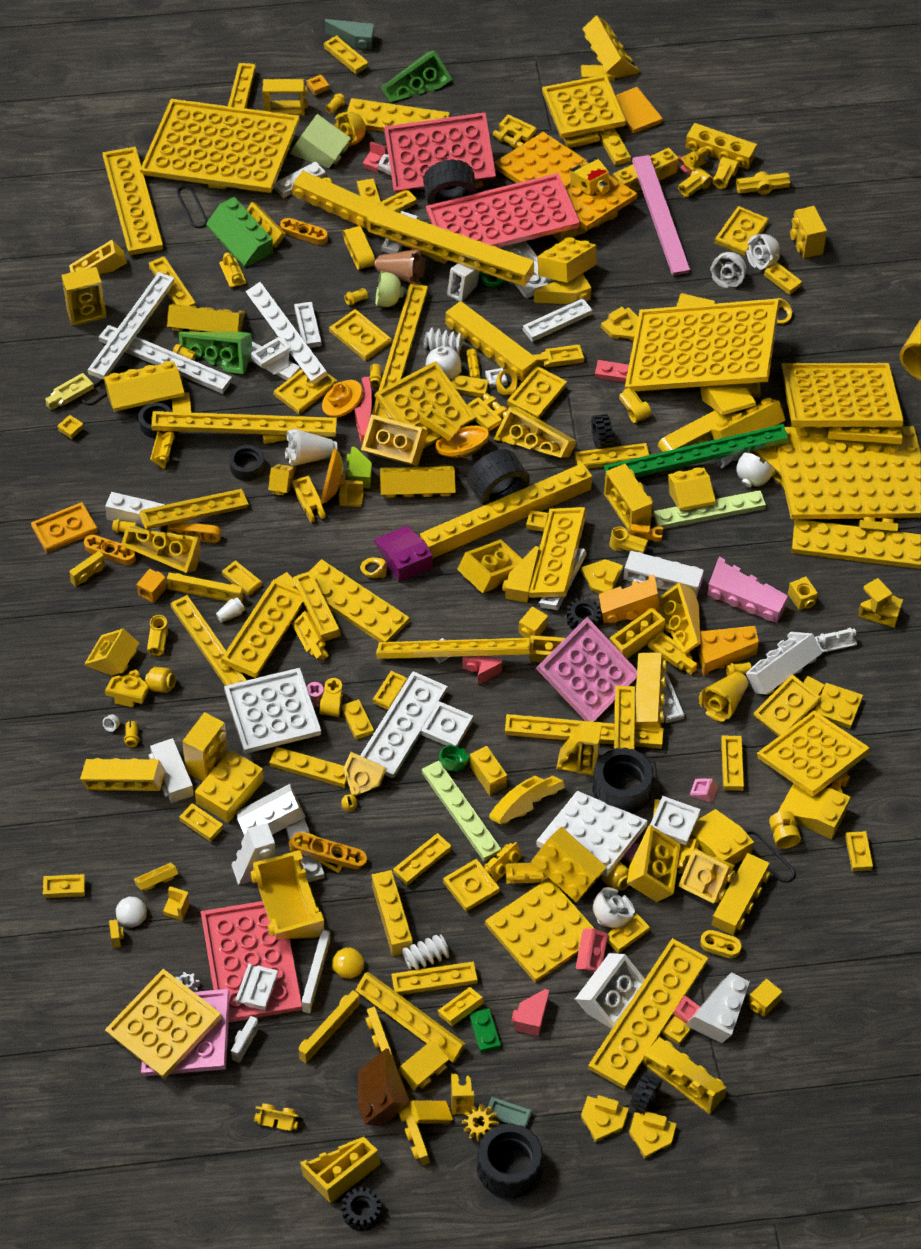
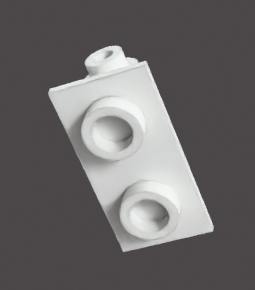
M851 627L839 632L822 633L820 636L815 637L822 653L857 645L854 638L856 630L851 629Z

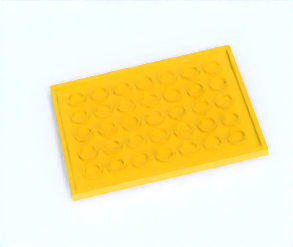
M171 99L141 166L140 173H143L145 176L271 193L299 125L300 117L297 115Z
M779 299L640 310L625 389L646 391L768 382L780 306Z
M914 426L901 427L902 444L828 439L827 427H785L788 442L775 445L791 519L921 518V452Z

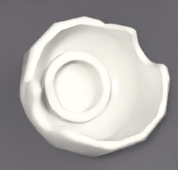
M126 897L116 907L117 920L124 927L133 928L139 926L146 919V906L137 897Z

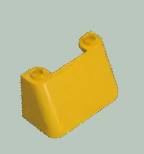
M300 850L254 862L253 871H250L252 882L257 883L270 923L267 925L270 937L274 936L276 940L320 937L321 932L324 930V919L318 907L316 908L306 878V871L301 864L303 857Z

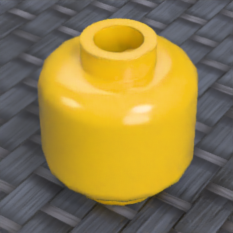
M153 667L147 673L145 682L152 692L168 693L175 686L176 676L169 668Z
M619 861L607 877L601 875V879L610 888L618 891L624 890L629 886L627 884L629 869Z

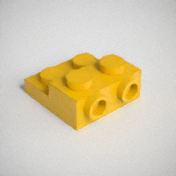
M693 849L678 886L709 902L718 903L727 891L725 889L727 882H731L734 878V865L718 857H712L698 849Z

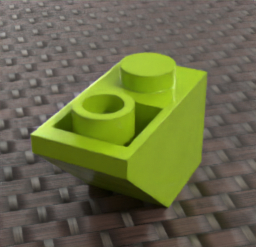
M352 447L351 454H347V465H349V468H345V479L363 481V488L370 489L372 463L356 447Z

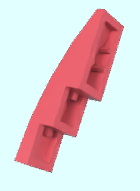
M369 377L362 378L363 396L358 404L359 407L354 409L361 446L372 414Z

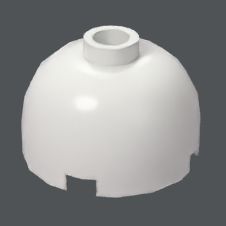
M759 234L749 239L747 243L749 250H746L748 261L754 268L757 266L759 270L767 269L779 260L780 246L774 237L767 234Z
M734 252L720 254L713 261L710 268L712 279L724 288H728V286L737 287L742 283L746 275V264L743 258Z
M441 346L433 349L428 354L426 366L436 361L449 380L461 373L460 356L454 349Z
M744 453L738 461L736 472L743 485L747 487L762 486L769 481L774 468L768 462L763 464L759 461L760 457Z
M610 887L603 888L596 896L593 911L599 924L610 928H618L628 923L634 916L635 909L625 895L620 897L617 895L619 891Z

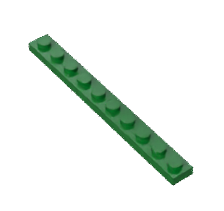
M784 424L604 465V470L606 474V471L626 464L629 469L633 470L635 478L787 443L788 436Z

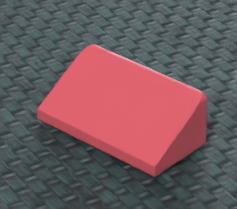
M593 928L583 929L576 969L592 973L596 972L604 959L608 933Z

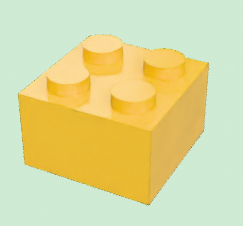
M815 206L795 210L790 236L796 243L797 251L801 253L803 259L822 255L827 230Z

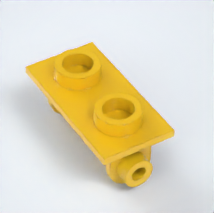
M701 147L697 152L694 150L683 156L681 160L687 168L693 171L695 168L706 163L704 158L708 155V150L705 147Z
M225 253L223 261L219 262L229 287L232 288L246 284L247 282L236 258H233V255L230 253Z
M160 431L157 432L150 460L162 469H165L166 463L169 461L171 445L175 439L174 432L167 431L165 434Z
M517 842L514 844L510 843L509 845L506 844L496 854L498 859L493 857L484 865V869L488 874L492 875L495 883L506 873V864L517 863L522 858Z
M533 863L506 864V884L544 882L548 879V876Z
M264 1103L262 1107L256 1106V1109H260V1114L256 1113L254 1122H258V1125L273 1127L274 1121L277 1119V1128L289 1131L297 1130L298 1122L295 1121V1117L300 1118L301 1116L295 1114L296 1110L283 1108V1112L277 1111L274 1105Z

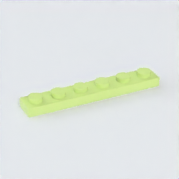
M754 491L715 499V505L680 511L678 507L657 510L654 511L653 516L656 525L666 529L764 510L766 504L761 491Z
M439 761L423 768V776L481 859L486 861L496 856L501 851L500 846Z

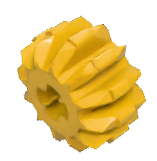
M480 1104L478 1109L476 1106H471L472 1114L467 1111L465 1112L469 1119L462 1120V1123L468 1125L464 1128V1132H470L469 1138L474 1139L477 1136V1141H481L485 1133L489 1132L493 1126H499V1122L493 1121L498 1117V1114L492 1113V1107L488 1106L485 1109V1106ZM479 1119L485 1122L483 1127L478 1126L477 1121Z

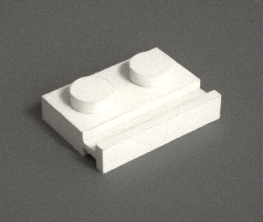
M249 963L236 997V1003H243L245 1006L265 1011L278 976V971L261 966H252Z

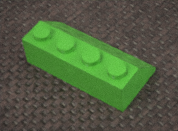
M235 197L221 203L206 223V226L244 268L273 254V239Z

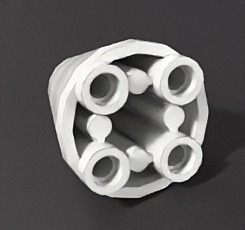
M298 429L287 431L289 445L285 449V458L289 459V464L292 466L331 458L333 448L337 449V442Z

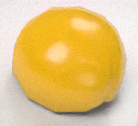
M353 948L339 950L332 959V970L340 978H355L360 975L364 968L363 956Z

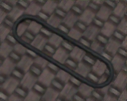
M187 185L180 186L176 193L191 225L195 228L204 227L208 221L193 189ZM188 188L191 190L205 219L204 224L195 225L179 194L180 189Z
M125 365L119 366L112 372H110L108 376L112 373H115L121 368H126L128 370H130L131 368ZM101 379L97 383H95L94 388L104 380ZM107 391L92 402H86L83 399L85 394L81 395V401L87 405L94 404L107 395Z
M754 830L745 831L747 834L753 833L757 835L792 871V876L789 879H783L770 866L769 871L780 881L789 882L795 877L793 867L758 832ZM752 850V853L756 857L762 859L754 850Z

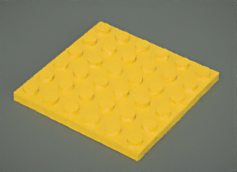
M781 363V373L792 427H903V417L889 363Z

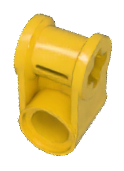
M330 678L325 683L323 697L320 702V715L340 717L343 692L342 683L337 678Z

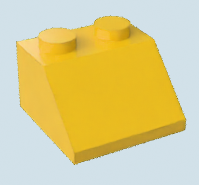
M694 468L689 471H677L674 474H668L669 494L680 511L716 504L710 477L704 468Z
M124 628L103 634L84 665L111 676L121 674L126 671L129 660L136 654L139 642Z

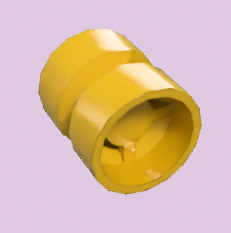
M781 811L769 818L775 845L778 848H791L801 841L793 812Z

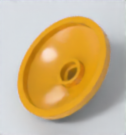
M482 426L461 427L451 441L441 437L437 440L435 447L437 452L443 456L467 458L479 451L487 443L490 437L489 431Z
M334 448L320 501L323 504L328 502L337 493L339 486L344 485L346 474H343L342 458L339 451Z

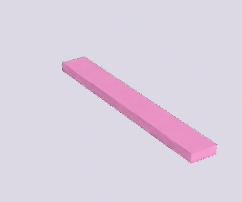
M649 155L634 157L632 162L672 276L689 273L690 268Z

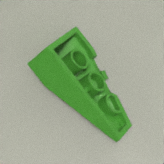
M429 51L382 86L381 90L388 101L393 102L439 89L451 81L452 77L437 53Z
M179 333L180 344L196 352V358L205 359L213 366L218 365L226 372L239 374L246 372L253 351L251 333Z

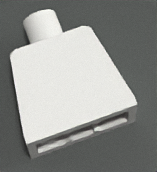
M461 264L450 269L447 295L462 302L477 286L480 271Z

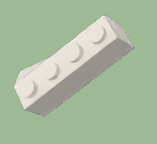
M790 632L787 635L788 640H781L777 644L778 649L769 651L766 654L767 659L758 661L746 673L755 693L771 694L774 692V688L783 684L791 674L801 672L804 666L817 660L816 657L821 655L822 652L812 633Z

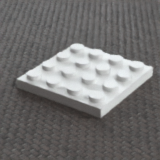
M300 668L224 686L244 754L321 735V729Z
M577 791L537 839L536 846L541 848L548 838L562 826L607 867L601 874L607 877L646 828L647 820Z

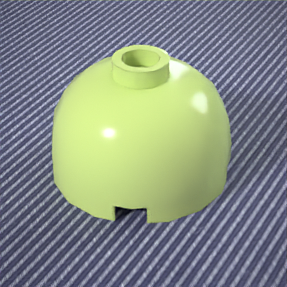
M381 271L376 291V306L391 307L397 303L399 297H403L404 287H401L397 276Z

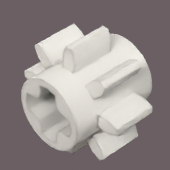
M183 972V975L176 977L177 980L191 991L198 992L196 987L200 986V982L195 980L194 973L190 975Z

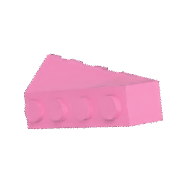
M719 557L709 582L707 595L715 600H720L733 607L743 609L750 614L758 615L767 621L778 623L786 608L788 595L767 583L764 585L760 584L753 575L746 576L739 572L741 568L735 565L731 567L724 563L725 559Z

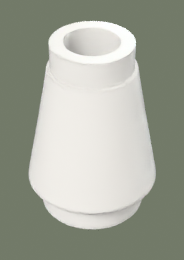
M236 597L229 600L216 613V616L223 623L242 615L245 608Z

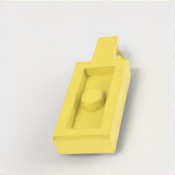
M82 373L53 389L54 392L51 396L45 399L46 406L49 410L63 406L94 389V384Z

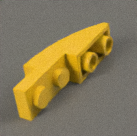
M533 776L507 793L494 807L489 818L499 824H506L515 817L524 816L527 812L533 810L532 802H538L543 797L554 795L559 790L565 788L564 781L554 776L544 780Z

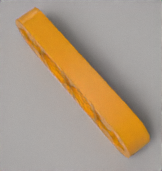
M295 833L289 841V847L293 852L300 850L302 855L351 869H360L367 860L365 852L360 849L305 833ZM297 839L301 840V846H298ZM320 844L323 847V852H316L313 845ZM333 850H340L342 858H336L333 855ZM354 856H358V860H360L358 863L355 862Z

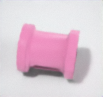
M311 682L306 688L313 707H319L324 688L318 682Z

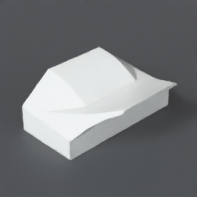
M279 336L252 352L251 358L261 368H265L275 375L290 365L289 353L291 349Z

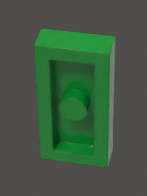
M490 1009L470 1013L469 1019L480 1054L501 1049Z

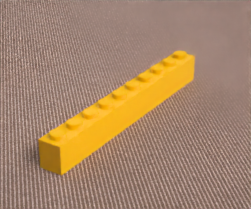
M302 170L293 183V196L368 229L367 218L376 205L386 208ZM402 244L403 246L408 247L412 250H419L411 246ZM425 251L421 253L443 264L447 262L444 258Z
M376 205L367 218L368 232L526 287L534 274V260L411 218L402 213Z
M582 463L420 533V538L425 542L433 558L527 518L530 510L541 512L591 490L592 475Z

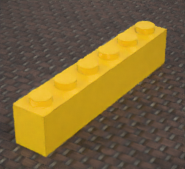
M458 302L445 312V324L449 329H453L458 334L461 333L463 339L470 342L474 348L482 351L486 357L494 360L501 368L512 369L516 373L517 379L521 382L537 366L536 357L463 302Z

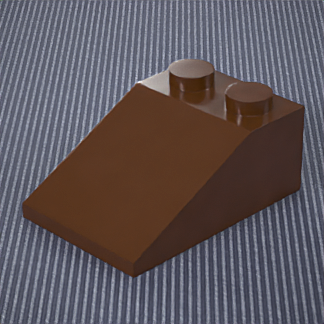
M384 1049L358 1071V1108L365 1125L384 1126L411 1104L389 1049Z

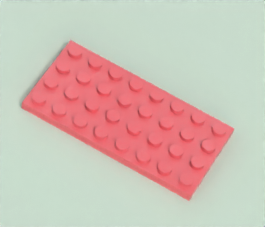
M559 173L426 206L431 224L498 248L580 227V222Z

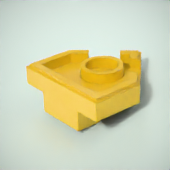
M621 307L608 314V320L601 323V328L611 338H629L631 341H634L638 316L629 307L627 309Z
M605 559L581 567V573L586 578L590 590L601 594L614 588L623 565Z
M133 670L128 675L111 678L105 690V696L114 697L115 704L134 707L135 703L143 704L149 691V686L141 679L139 672Z
M350 752L343 768L351 794L354 796L379 787L387 771V768L381 764L353 752Z
M598 1095L596 1099L587 1096L581 1119L588 1127L596 1143L612 1133L615 1134L622 1131L629 1108L619 1106V1101Z
M647 1111L645 1115L635 1112L629 1135L637 1144L644 1159L652 1156L653 1153L671 1146L676 1123L666 1121L667 1117Z

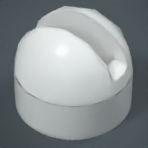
M111 714L103 719V726L107 731L112 732L120 725L118 716Z

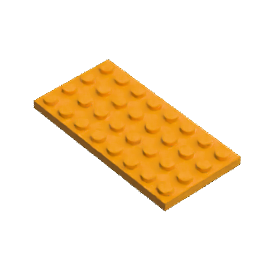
M545 132L540 133L494 162V168L515 183L559 173L580 222V227L586 231L637 199L636 192L610 175V189L607 193H602L599 190L589 195L570 184V169L587 160Z

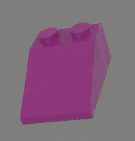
M408 526L374 539L375 545L398 582L432 569V553L425 542Z

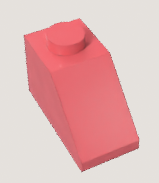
M545 989L520 1002L518 1010H514L512 1022L515 1023L514 1031L539 1036L549 1000V990Z

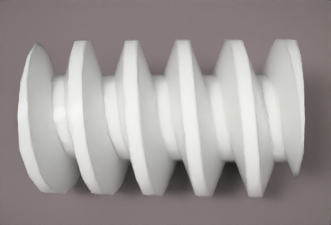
M431 327L430 331L425 334L424 349H427L428 346L430 350L435 349V347L444 346L454 349L460 355L462 347L461 333L455 337L452 331L450 336H448L447 330H445L442 335L440 329L434 333Z
M441 934L440 937L434 935L432 940L430 938L425 939V944L419 941L417 946L414 944L410 945V950L407 947L402 949L405 962L410 970L411 967L419 970L420 963L426 968L427 960L433 965L434 957L439 962L442 961L441 954L449 958L448 947Z

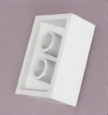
M290 784L237 811V819L244 835L248 828L268 823L271 834H274L305 818V814Z
M609 953L575 1000L588 1015L613 1029L645 979L625 954Z

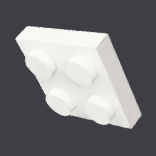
M438 701L422 727L421 735L446 746L458 747L473 721V715Z
M662 796L650 825L678 843L687 845L701 809Z

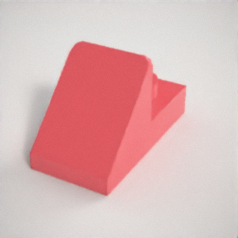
M370 142V153L363 162V168L379 173L380 170L377 169V166L384 153L388 155L387 146Z
M463 656V669L479 672L478 684H481L501 674L502 659L488 656Z

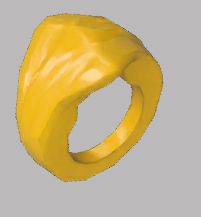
M777 298L780 302L779 308H783L787 313L786 319H777V324L783 325L791 319L792 309L787 301Z
M504 369L498 374L496 385L499 394L510 395L515 392L517 376L512 369ZM505 373H508L512 378L511 385L507 389L502 386L501 382L502 376Z
M372 557L362 562L360 566L361 572L366 577H386L387 564L384 559ZM375 563L380 567L375 572L370 573L365 570L368 564Z

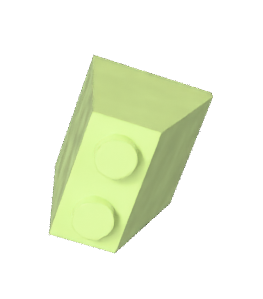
M317 114L301 135L290 154L312 163L317 162L320 166L329 169L332 164L336 165L341 158L340 152L344 154L349 147L347 142L350 137Z

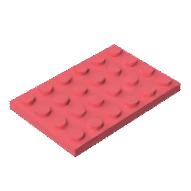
M486 112L384 127L394 193L407 189L409 191L424 189L423 176L426 170L437 162L450 159L468 163L474 171L475 181L496 179Z
M263 901L201 911L213 990L228 989L230 992L228 1023L248 1020L250 1016L259 1018L302 1010L290 939L276 940L274 936L270 937L267 927L270 923ZM249 963L252 966H261L278 971V976L265 1011L245 1006L243 1003H236V997Z

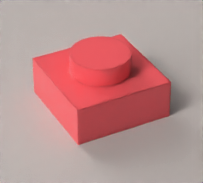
M684 996L674 1010L673 1015L687 1023L700 1006L687 996Z

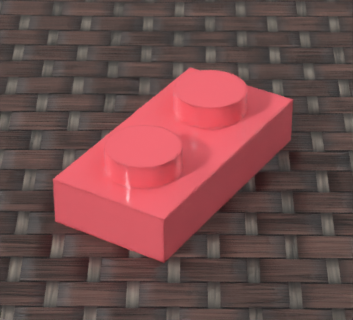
M598 360L595 378L626 383L629 365Z

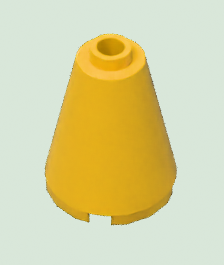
M735 672L700 692L699 704L707 710L705 712L707 716L720 722L732 717L748 687L746 676Z

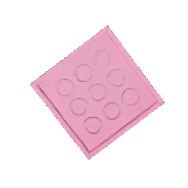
M588 617L536 667L543 677L585 721H595L615 700V686H629L637 678V670Z
M228 989L194 992L219 1011L223 1018L170 1074L226 1069L230 1000ZM142 1062L141 1073L143 1076L158 1075Z

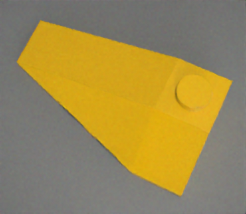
M679 582L658 599L660 615L665 619V630L672 635L676 644L687 654L700 644L699 604L694 589Z

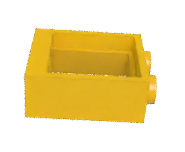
M263 79L264 111L305 116V109H308V98L304 97L307 96V86H304V79ZM271 93H300V101H271Z

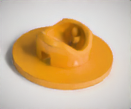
M355 380L335 383L323 399L322 409L325 414L336 418L354 410L362 399V386Z

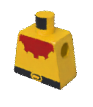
M595 156L570 169V184L589 195L599 190L602 193H607L610 189L609 172Z

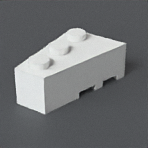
M268 823L250 827L241 842L242 848L237 851V859L231 865L238 885L252 881L250 871H253L254 862L276 857L275 842Z
M730 973L685 1025L723 1043L732 1035L750 981Z

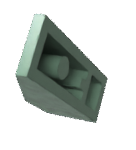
M325 19V33L332 37L338 36L342 41L354 48L371 50L374 40V24Z

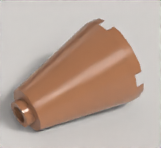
M421 250L384 254L375 260V268L379 273L381 271L392 273L401 281L420 284L421 281L419 279L424 276L425 257H421V253H423Z

